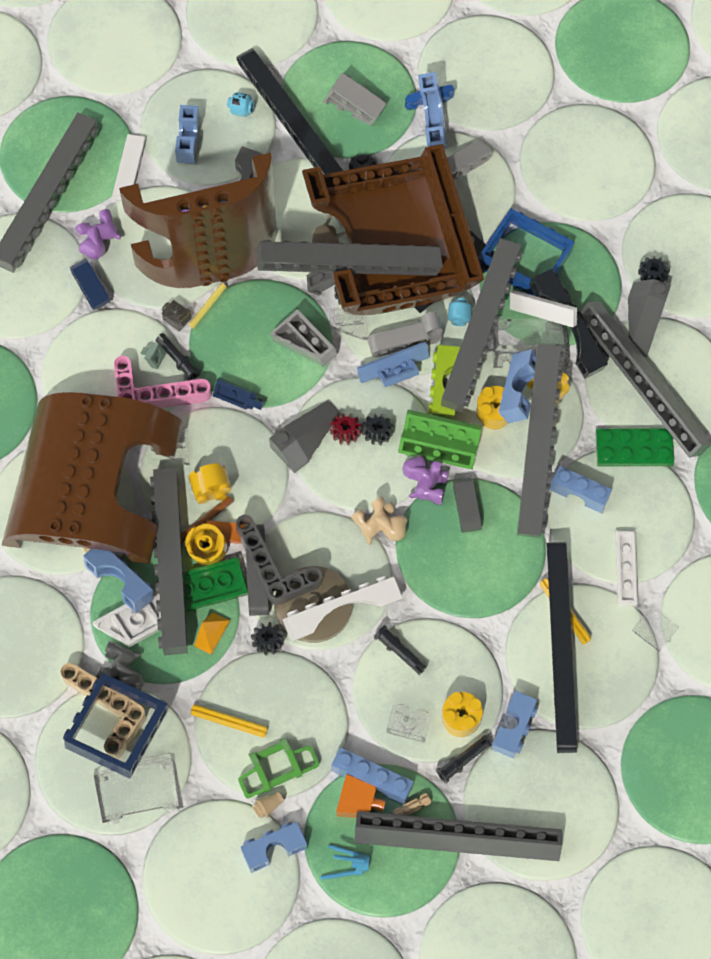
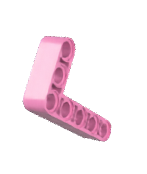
M119 356L114 361L118 397L142 401L160 408L201 403L211 398V386L205 379L135 388L130 359L126 356ZM123 365L127 366L125 369H120ZM124 382L129 383L127 386H122ZM200 389H207L205 392H199ZM183 391L188 392L186 395L180 394ZM163 394H169L166 398L161 397ZM146 396L151 397L149 400H142Z

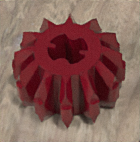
M344 413L341 414V418L335 416V421L330 423V434L333 435V440H339L340 445L345 441L349 446L350 440L356 443L357 437L361 436L360 430L362 429V424L358 423V417L352 419L351 413L348 417H345Z

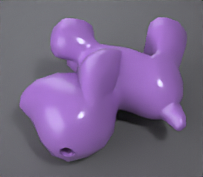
M109 209L99 212L101 224L90 225L88 222L80 223L76 226L78 234H87V239L79 245V252L85 254L90 259L98 260L103 256L105 252L103 240L121 239V236L117 233L116 226L113 224L112 214Z
M417 455L404 462L402 470L405 477L418 482L415 491L409 495V498L428 500L436 505H442L444 490H433L436 483L446 484L449 471L441 470V461L432 462L430 469H427L426 459L422 455Z

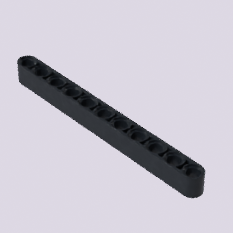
M251 48L236 56L243 72L314 168L321 167L322 174L343 171L256 51Z
M566 542L547 543L556 746L557 753H577Z

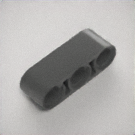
M473 478L453 480L454 495L462 533L482 530Z

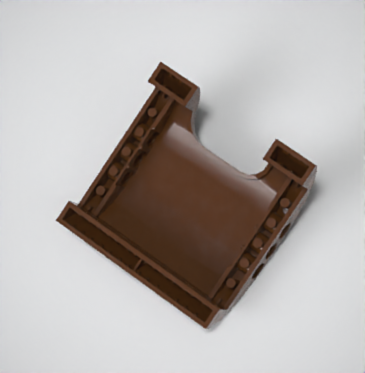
M443 144L425 147L422 155L416 158L329 174H322L321 167L302 170L312 207L317 211L337 218L346 231L349 244L431 245L433 247H440L443 267L437 276L359 273L354 276L351 269L333 272V280L344 312L352 315H376L427 305L458 295L484 280Z
M271 153L252 157L254 178L143 203L138 184L119 188L124 212L138 225L164 236L171 242L172 257L168 260L153 258L149 240L131 244L134 263L139 271L147 278L167 287L192 288L209 286L219 281L226 282L256 268L255 250L259 242L264 240L275 242L277 234Z
M75 392L54 393L43 397L37 406L2 546L21 548L23 541L115 551L126 553L132 562L150 564L158 526L141 516L123 509L117 501V491L128 451L134 446L144 444L152 446L156 455L175 457L183 421L160 407L129 398Z

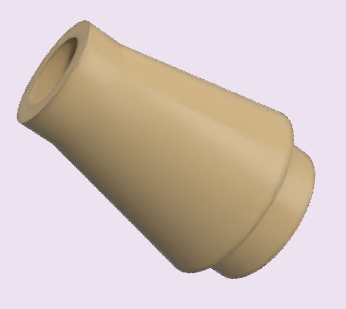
M279 792L257 799L256 803L252 806L259 818H267L284 802V799Z

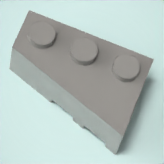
M344 73L340 75L323 100L325 104L330 102L338 106L337 110L341 112L343 109L351 112L352 117L370 126L375 122L386 105L381 97L374 95L365 86L358 84L351 76Z
M298 309L270 333L274 342L322 367L337 355L334 346Z

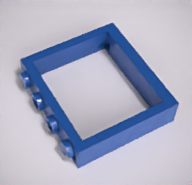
M511 208L478 256L481 269L488 272L492 261L490 255L496 248L499 239H502L510 225L513 224L564 251L552 269L554 273L558 274L573 251L574 241L568 239L567 236L557 233L553 228L545 227L536 219H530L521 211L519 213ZM516 272L515 278H511L509 283L517 289L535 296L529 285L532 279Z

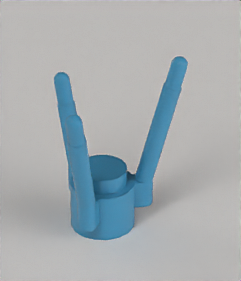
M329 844L328 848L353 855L351 857L335 854L333 857L335 859L352 861L351 867L355 868V870L323 875L320 878L324 880L350 875H362L363 871H368L369 855H365L364 852H356Z

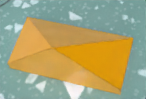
M212 612L202 622L194 647L212 655L230 620Z

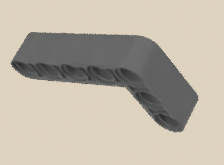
M241 515L237 518V535L272 604H283L320 587L322 571L314 566L282 579L253 519L249 515ZM248 524L250 527L243 529L240 525ZM251 540H255L258 542V544L252 546L249 545L248 542ZM258 557H264L266 561L258 562L256 559ZM266 574H272L274 578L266 579L264 576ZM311 575H315L318 577V579L316 581H311L308 577ZM292 583H298L300 587L294 589L290 585ZM274 591H280L282 592V595L274 596L272 593Z

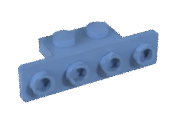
M427 343L417 344L357 367L360 382L364 383L378 377L383 386L388 387L419 375V370L415 363L430 357Z

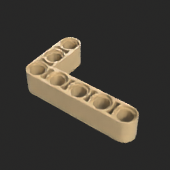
M64 664L60 670L64 683L84 696H90L93 691L92 686L97 678L75 664ZM70 671H74V672H75V675H74L73 677H71V678H67V677H66V674H67L68 672H70ZM86 681L92 682V684H91L90 687H88V688H83V687H82V685H83L84 682H86ZM105 686L103 691L108 692V695L105 698H98L96 703L121 719L106 739L104 750L106 754L119 759L145 723L146 714L140 704ZM122 701L125 703L122 708H115L117 702ZM134 712L142 713L137 719L131 717ZM128 728L130 732L127 735H121V730ZM112 745L119 746L115 752H110L109 748Z

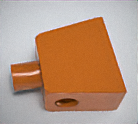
M346 774L336 816L356 818L357 811L371 812L372 809L383 812L386 800L375 798V786Z

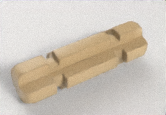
M427 793L419 796V799L415 798L403 804L402 808L397 807L394 809L393 815L407 814L409 816L422 809L421 806L426 807L430 805L431 799Z

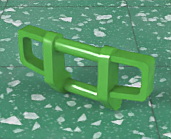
M283 738L275 745L257 753L252 752L248 754L254 768L240 776L238 782L245 798L248 799L264 791L267 793L271 791V788L295 777L297 779L302 777V774L319 767V762L311 746L292 751L286 738ZM284 750L293 770L267 781L259 760ZM309 751L314 765L301 771L294 754ZM256 771L263 788L249 794L243 784V779Z

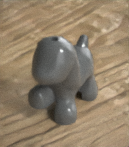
M109 640L105 650V658L114 660L109 667H100L96 678L100 679L104 673L141 690L144 685V678L140 672L130 668L134 660L141 657V653L122 648L117 643Z

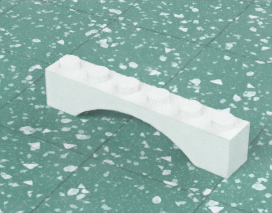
M386 575L376 579L377 583L373 585L367 582L358 586L359 590L353 592L352 589L341 592V597L335 599L333 595L323 599L324 603L318 606L315 602L305 606V611L299 612L297 609L287 613L288 617L283 619L291 642L314 633L321 620L339 606L364 603L383 607L402 599L395 578H388Z

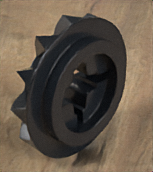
M357 153L354 158H351L349 170L360 168V163H366V167L377 165V161L372 155L369 156L366 153L359 155Z

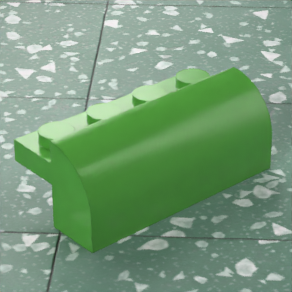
M407 410L398 453L414 457L422 455L427 460L441 461L445 464L473 470L482 426Z

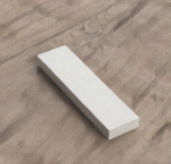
M127 134L112 194L113 199L121 200L119 188L135 184L146 141L144 136Z
M515 290L510 292L511 310L570 327L577 325L576 307Z
M616 531L618 606H637L635 531Z

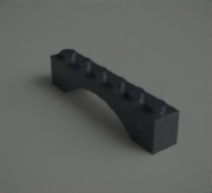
M552 269L534 277L529 283L536 297L577 308L571 302L568 291L562 287L558 274L554 273ZM577 308V325L570 328L576 342L577 355L575 364L584 379L604 370L608 363L606 355L600 351L596 338L591 336L588 325L581 319Z

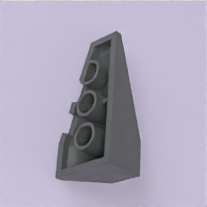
M654 279L633 282L628 296L629 339L646 358L671 287L670 284Z
M327 400L269 438L270 448L295 474L309 463L312 455L322 443L321 441L330 431L331 421H335V416L339 417L340 413Z

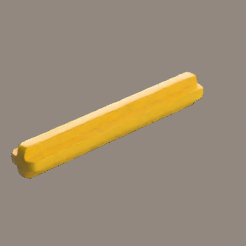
M545 578L540 582V586L549 597L548 578ZM570 608L571 629L581 643L585 645L592 638Z
M194 704L191 709V715L262 738L267 734L268 729L264 725Z

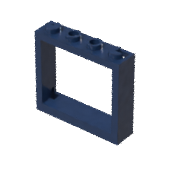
M103 673L100 679L97 678L95 680L91 695L85 697L82 704L84 707L81 712L75 714L73 726L71 729L66 730L63 736L65 749L130 779L168 712V703ZM105 686L155 709L126 763L75 739Z

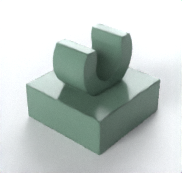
M153 342L150 348L143 347L141 354L145 355L144 359L154 369H158L166 354L159 344Z

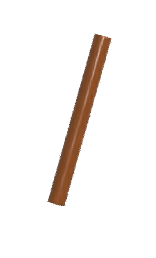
M228 496L181 533V541L186 540L192 528L206 524L207 520L210 521L231 505L233 500Z

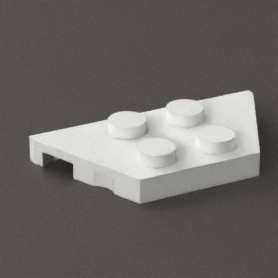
M154 588V600L138 613L133 612L125 604L93 621V625L122 644L131 647L160 631L158 630L157 619L161 618V614L157 612L156 600H160V595L156 594V588Z

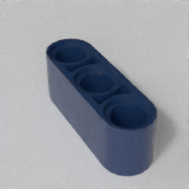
M87 259L70 266L74 279L93 310L110 303L105 289Z

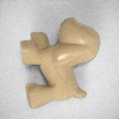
M382 496L371 503L374 514L367 521L365 513L361 510L351 516L352 520L360 527L363 536L366 537L368 545H371L372 538L380 531L391 541L402 540L406 535L407 518L403 515L390 517L389 515L394 512V506L392 502L385 505V500Z

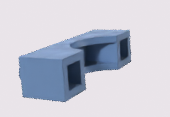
M436 72L418 75L425 112L427 147L443 144V147H448L439 75Z
M532 349L512 355L498 411L508 424L526 420L529 416L531 403L523 395L522 391L526 384L534 378L536 354Z
M91 549L83 555L85 567L97 578L114 576L124 582L125 585L121 591L123 602L133 612L138 613L154 600L153 587L150 583L144 582L135 570H131L122 558L119 559L113 551Z
M341 747L331 764L332 772L346 777L347 774L373 785L386 797L400 804L406 803L413 788L414 781Z

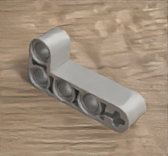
M477 140L447 157L454 181L486 163L492 157L493 151L483 141Z
M429 312L422 316L421 323L370 335L367 341L372 357H382L426 342L427 346L438 343L442 340L443 329L438 313Z

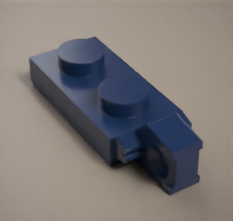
M221 377L217 379L212 395L246 410L253 409V407L261 410L266 402L265 399L257 396L258 393Z

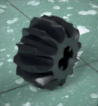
M654 255L651 259L646 257L644 262L642 261L639 265L638 275H640V281L651 279L661 282L667 281L670 269L667 267L668 263L662 262V257L656 259Z
M375 413L373 418L367 416V422L362 423L364 428L362 429V435H366L365 440H371L372 445L378 442L381 446L382 441L388 443L389 437L393 436L392 430L394 429V425L390 423V418L384 419L383 413L380 417H377Z
M270 621L267 626H264L261 622V629L255 627V634L251 635V639L254 640L252 646L257 647L258 653L264 650L265 656L268 655V651H271L274 655L276 654L275 648L278 650L282 649L281 644L285 642V639L282 637L284 632L283 630H278L279 625L277 624L272 627ZM267 636H270V637H271V638H269V641H265V639L267 638Z

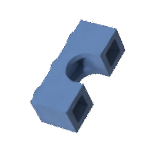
M180 105L179 136H177L175 148L177 163L195 164L199 127L198 106Z
M560 465L550 485L551 491L566 498L569 494L578 496L585 502L584 506L601 514L612 492L611 488Z
M514 691L506 714L513 716L517 720L518 725L513 729H506L500 726L491 750L513 759L516 753L520 754L524 744L521 742L523 735H528L531 725L528 724L531 717L535 718L539 708L536 706L537 699Z
M288 822L282 825L278 831H267L262 834L261 838L257 840L252 838L243 843L241 851L250 873L270 865L267 851L272 846H282L286 850L288 857L307 849V843L297 822L294 824Z

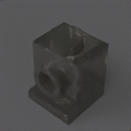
M175 300L171 303H165L162 307L163 320L179 332L192 319L190 310L184 308Z

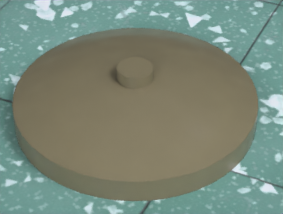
M309 567L297 569L290 573L288 576L293 575ZM318 567L322 571V583L319 588L283 604L274 605L275 615L281 628L288 634L283 619L288 617L287 613L297 609L299 612L305 611V606L315 602L318 606L324 603L323 599L333 595L335 599L341 597V592L349 590L342 577L330 569ZM311 575L308 577L311 581H316L318 579V577L315 575ZM292 583L290 585L294 589L300 587L298 583ZM276 591L275 596L282 595V592ZM352 604L333 609L321 620L314 633L297 640L307 643H319L337 636L350 620Z

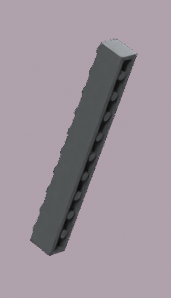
M77 112L0 241L1 268L14 273L16 268L21 266L25 253L30 251L31 243L34 238L38 237L42 224L47 222L51 209L56 207L58 197L64 193L68 180L70 181L73 178L74 170L77 166H80L84 153L89 151L93 138L97 137L99 133L97 120Z
M499 239L441 401V406L463 413L465 406L468 407L472 396H469L471 390H475L477 384L476 374L481 373L483 363H481L482 357L486 358L489 350V347H486L487 343L493 340L495 331H492L494 325L497 326L499 323V310L504 309L506 303L504 296L510 292L512 285L509 283L510 279L515 278L517 268H515L516 262L520 263L523 252H520L521 244Z
M264 240L259 242L255 250L258 271L333 273L351 269L352 273L437 276L443 267L440 247H433L431 245H362L361 243L344 244L342 242L330 244L325 242L308 243L302 241L298 243Z
M600 301L588 302L579 312V315L587 323L589 331L689 458L700 456L711 446L709 438Z
M538 343L517 529L518 536L540 538L541 533L545 534L546 522H543V514H547L548 503H545V495H549L550 484H547V476H551L552 465H549V457H553L554 446H551V438H555L556 427H553V419L557 420L558 408H555V400L559 401L560 389H557V382H561L562 377L559 363H563L564 352L561 351V346Z
M176 467L153 469V477H150V486L154 488V494H151V504L155 505V511H152V522L158 526L156 535L157 546H154V558H158V564H154L155 576H159V582H155L156 594L160 595V600H156L157 612L161 614V618L157 619L158 630H161L162 637H158L159 649H163L164 655L187 654L178 475Z
M357 811L354 843L560 861L562 829Z

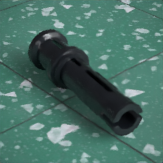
M164 333L160 334L164 341L157 337L156 343L175 361L176 368L186 375L188 381L195 380L200 375L201 369L195 367L191 362V358L184 356Z
M386 625L381 627L375 634L374 639L382 642L386 646L387 651H393L420 676L428 666L400 642V637L394 636L387 629Z
M483 735L457 757L449 758L448 763L441 768L435 769L440 779L447 784L452 776L456 773H461L466 764L490 747L492 744L489 739L486 740L487 736Z

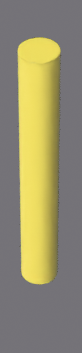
M221 283L190 321L188 325L194 329L225 291L227 288L225 284Z

